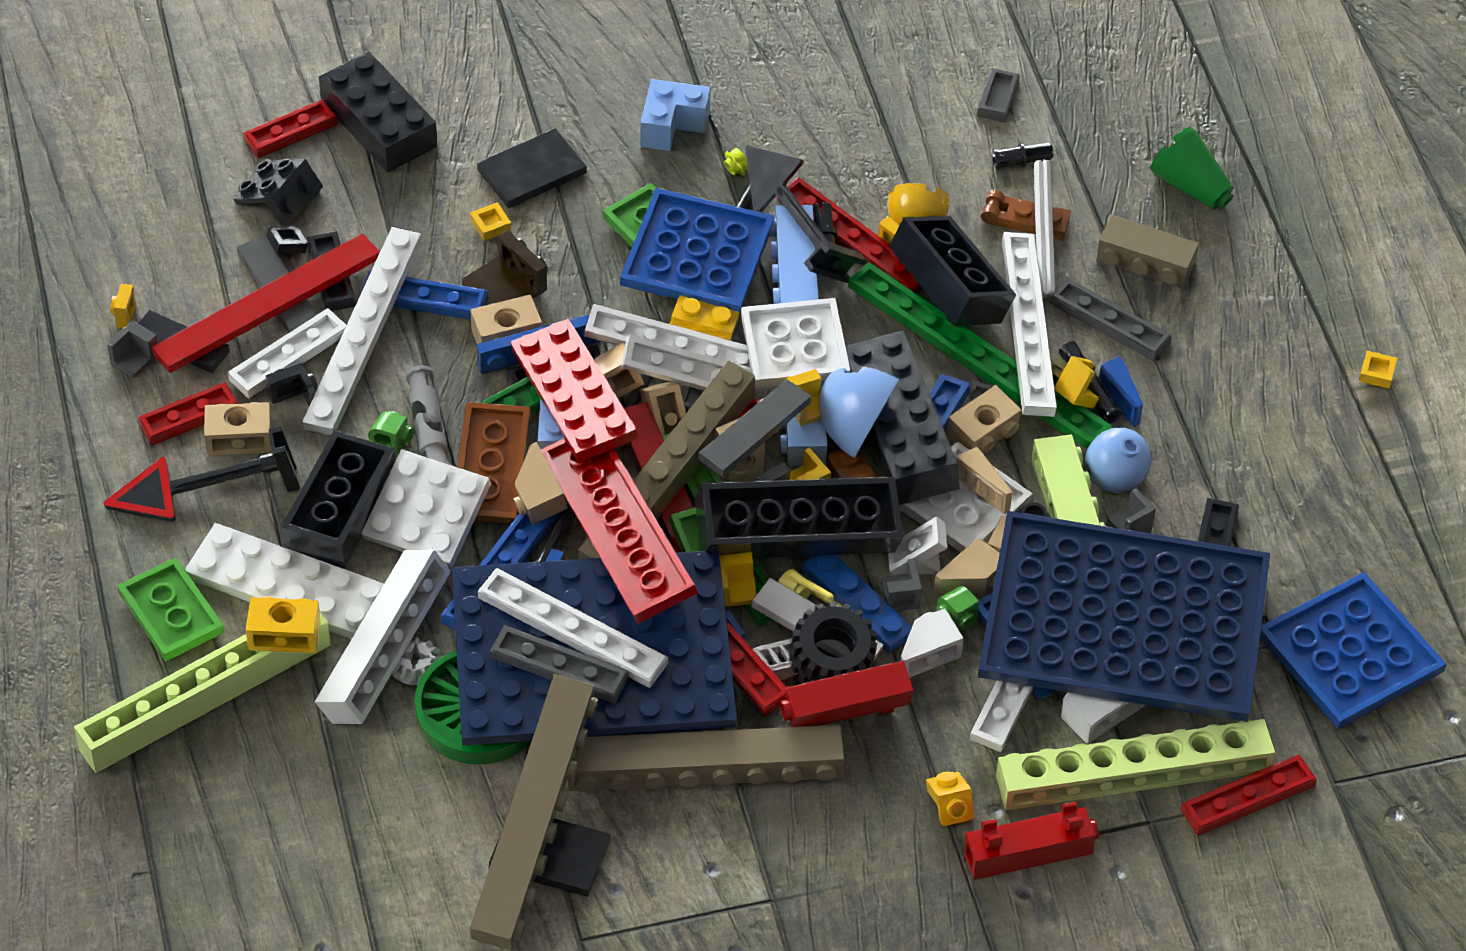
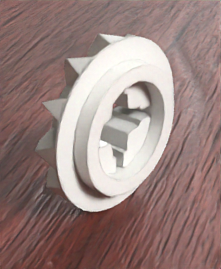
M416 637L414 641H410L392 672L393 677L405 684L418 685L424 672L436 660L441 658L440 649L434 647L431 640L423 642ZM415 653H418L420 660H418V664L413 669L411 659Z

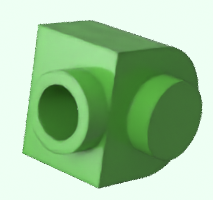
M385 411L380 414L370 429L368 438L372 442L394 448V453L398 456L401 449L411 443L414 427L408 425L406 416L393 411Z
M960 585L939 597L935 610L939 611L945 608L958 630L965 631L971 628L977 621L979 600L966 587Z

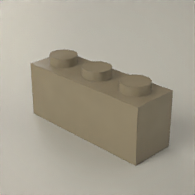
M1111 215L1099 239L1096 260L1184 289L1196 263L1199 242Z

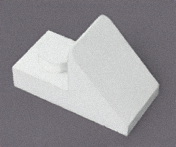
M934 517L906 534L895 553H888L890 573L894 575L906 574L908 559H915L918 574H937L940 571L939 553L947 549L945 522L938 517Z

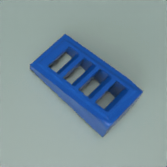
M1118 356L1101 364L1099 379L1112 396L1114 402L1121 409L1122 414L1135 427L1140 424L1143 403L1124 361Z

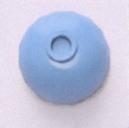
M1111 428L1099 434L1087 448L1084 459L1085 465L1088 464L1091 471L1089 476L1092 481L1103 490L1114 494H1121L1123 491L1136 489L1148 475L1152 462L1150 448L1145 439L1136 431L1128 428Z

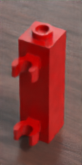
M903 660L786 687L784 701H780V708L784 721H790L791 727L821 726L879 712L880 715L892 713L894 708L910 705L914 690Z
M1071 802L1062 804L1061 812L1036 818L998 826L996 819L983 821L980 830L965 833L963 852L972 878L976 880L1093 854L1095 840L1099 839V831L1096 821L1089 818L1086 808H1077V803Z

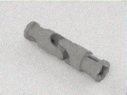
M427 365L411 367L407 370L405 377L411 388L409 400L419 454L450 465L446 458L448 446L440 414L438 394L432 384L434 379L432 368Z

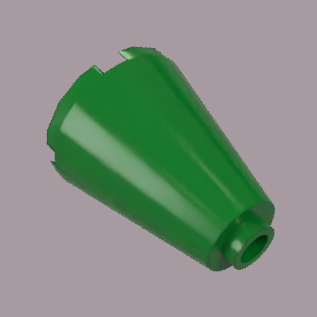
M1189 126L1172 138L1175 142L1169 148L1164 146L1150 165V170L1154 176L1209 208L1215 209L1220 207L1222 209L1234 197L1231 193L1234 187L1197 131Z

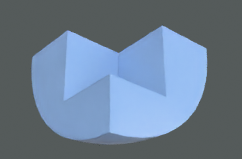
M863 367L858 373H848L845 368H841L831 373L825 380L819 396V411L822 423L832 440L853 458H855L899 380L896 377L876 369Z

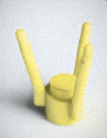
M795 569L786 571L778 581V583L805 599L812 594L828 605L829 602H837L833 599L834 595L807 580Z

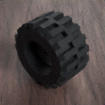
M829 602L828 607H824L821 603L815 605L814 612L811 609L804 612L803 619L799 618L796 623L789 652V661H792V671L794 674L799 673L798 680L802 684L872 668L877 650V634L875 630H871L872 622L869 618L862 619L863 612L859 609L853 612L850 610L851 605L845 603L843 607H837V602ZM823 640H836L843 643L851 653L845 657L832 658L821 653L815 644Z

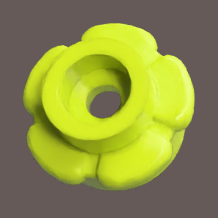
M738 148L733 149L731 152L726 151V160L723 161L726 169L734 176L737 173L744 176L745 171L748 169L747 157Z

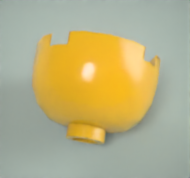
M899 184L894 186L893 192L890 190L888 193V214L897 224L901 223L903 217L947 216L950 198L948 193L937 187L934 193L926 190V184Z

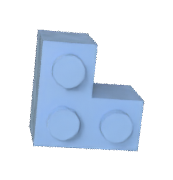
M651 79L641 118V147L670 151L675 129L705 133L710 114V87Z

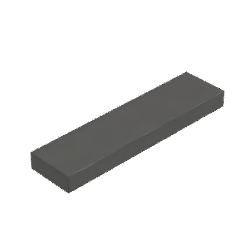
M265 235L237 246L238 255L259 288L289 273ZM306 299L277 316L288 333L315 317L316 313Z
M1066 278L1054 294L1050 296L1049 304L1152 361H1155L1171 343V334L1069 278Z
M786 379L699 452V460L721 477H724L811 403V396Z
M506 625L503 626L490 650V658L549 680L553 679L554 674L593 684L595 697L614 704L629 678L628 670Z

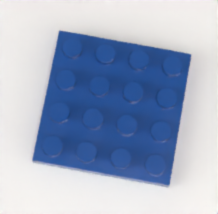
M655 188L620 276V286L678 299L679 295L694 298L715 306L726 307L741 314V307L744 306L772 230L774 215Z
M1365 572L1261 625L1260 639L1338 729L1443 673L1447 665Z

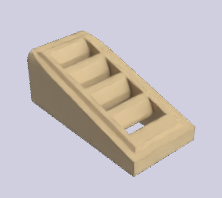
M975 447L958 455L956 461L959 480L1003 514L1010 511L1012 490L981 450Z

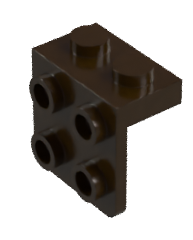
M506 230L498 235L499 256L462 279V286L488 290L489 297L486 305L530 294L532 299L547 291L548 267L543 258L533 254L521 238H516L509 230Z

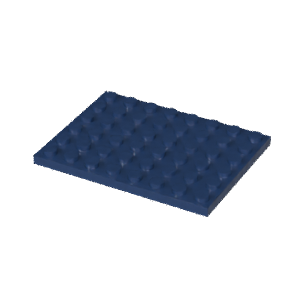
M1007 511L978 677L1248 722L1270 553Z
M705 551L676 553L695 584L698 594L639 624L636 623L600 558L452 568L462 746L532 741L552 680L490 658V650L504 625L582 653L479 599L478 590L496 568L668 657L667 666L650 688L629 677L615 704L599 698L594 717H587L584 726L585 729H588L587 737L737 727L719 552L705 553Z

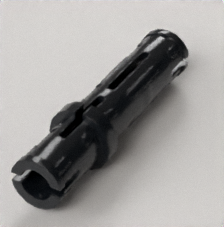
M1075 341L1066 342L1061 346L1063 349H1059V354L1066 363H1068L1071 356L1086 359ZM1094 366L1092 370L1095 374L1087 388L1099 397L1095 407L1103 420L1110 424L1119 419L1118 416L1122 415V411L1096 375Z

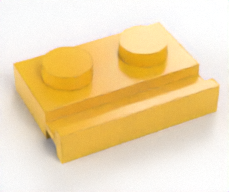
M679 295L670 324L731 341L739 319V312Z

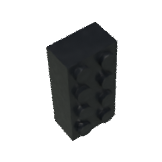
M369 51L319 76L321 99H324L342 125L387 173L438 147L436 121Z
M903 217L889 247L898 260L913 275L914 280L927 292L932 302L945 314L947 320L954 326L1001 324L1016 297V293L952 217Z
M334 430L281 526L283 547L345 569L362 537L361 533L395 463L394 448Z

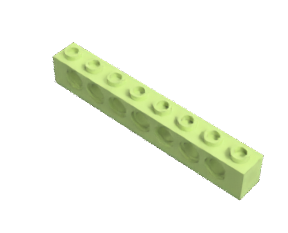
M1265 719L1249 720L1248 722L1239 721L1238 723L1226 725L1212 724L1204 728L1191 730L1178 729L1171 733L1157 735L1144 734L1136 738L1123 740L1110 739L1106 742L1088 745L1081 743L1060 749L1046 748L1039 752L1026 754L1012 753L1005 757H998L996 779L1006 811L1250 775L1272 766L1275 750Z

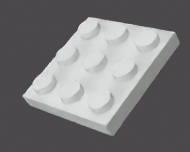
M835 298L741 307V317L752 374L755 375V388L779 386L788 377L814 369L818 371L821 381H825L831 373L841 368H845L850 373Z
M959 442L951 447L955 459L958 455L969 451L968 448ZM995 468L1012 490L1010 511L1019 512L1026 504L1032 501L1033 493ZM960 480V489L899 505L901 511L921 525L934 517L945 522L947 543L959 552H962L978 537L987 543L1001 515L1007 516V513L1003 514Z
M401 449L361 534L365 540L404 552V550L434 549L446 566L453 568L490 488L491 481L488 477Z

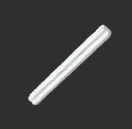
M1038 160L1034 163L1036 253L1042 299H1050V296L1055 292L1051 163L1047 160Z

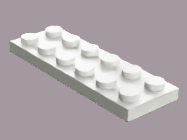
M214 523L185 569L193 582L250 602V597L263 598L267 596L279 599L305 598L318 600L319 610L328 621L329 631L349 639L353 638L384 583L218 523Z

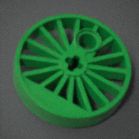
M457 650L442 656L424 672L415 692V711L423 737L438 753L461 763L475 765L491 764L508 759L529 745L531 741L507 742L496 745L485 744L486 746L481 744L462 746ZM447 675L456 687L441 678ZM432 688L441 694L429 693ZM423 706L437 707L433 709L423 710Z

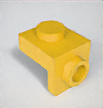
M942 772L937 777L926 779L927 792L938 806L939 821L942 826L974 819L971 788L959 772Z

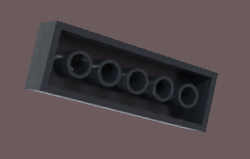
M904 331L845 346L851 373H858L863 367L885 372L899 379L871 428V439L886 477H895L899 505L960 489L957 461Z
M895 477L702 483L695 497L701 551H705V553L719 552V556L752 552V558L895 553L904 537Z

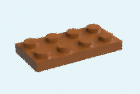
M466 402L457 467L488 477L491 481L490 488L474 520L476 522L511 524L518 516V510L513 498L518 496L514 484L525 460L531 415L530 407Z

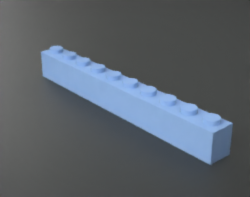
M776 205L774 223L770 232V236H775L776 240L770 243L771 260H777V264H772V283H778V288H773V304L818 300L817 274L810 272L804 264L815 251V246L784 205ZM801 205L813 220V205ZM794 417L781 428L785 429L786 434L780 435L781 454H787V467L802 466L803 452L808 448H811L826 466L827 436L822 420L800 426L796 417Z

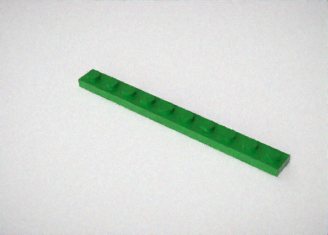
M870 262L849 279L848 288L991 385H996L1007 396L1021 404L1017 364L1014 359L965 326H954L951 324L941 310ZM1055 389L1057 407L1055 416H1038L1063 434H1072L1073 440L1085 449L1091 445L1099 434L1112 428V425L1085 407L1073 405Z

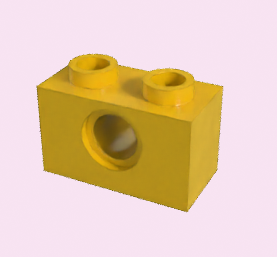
M250 597L245 630L248 650L316 653L321 622L319 601L305 598Z

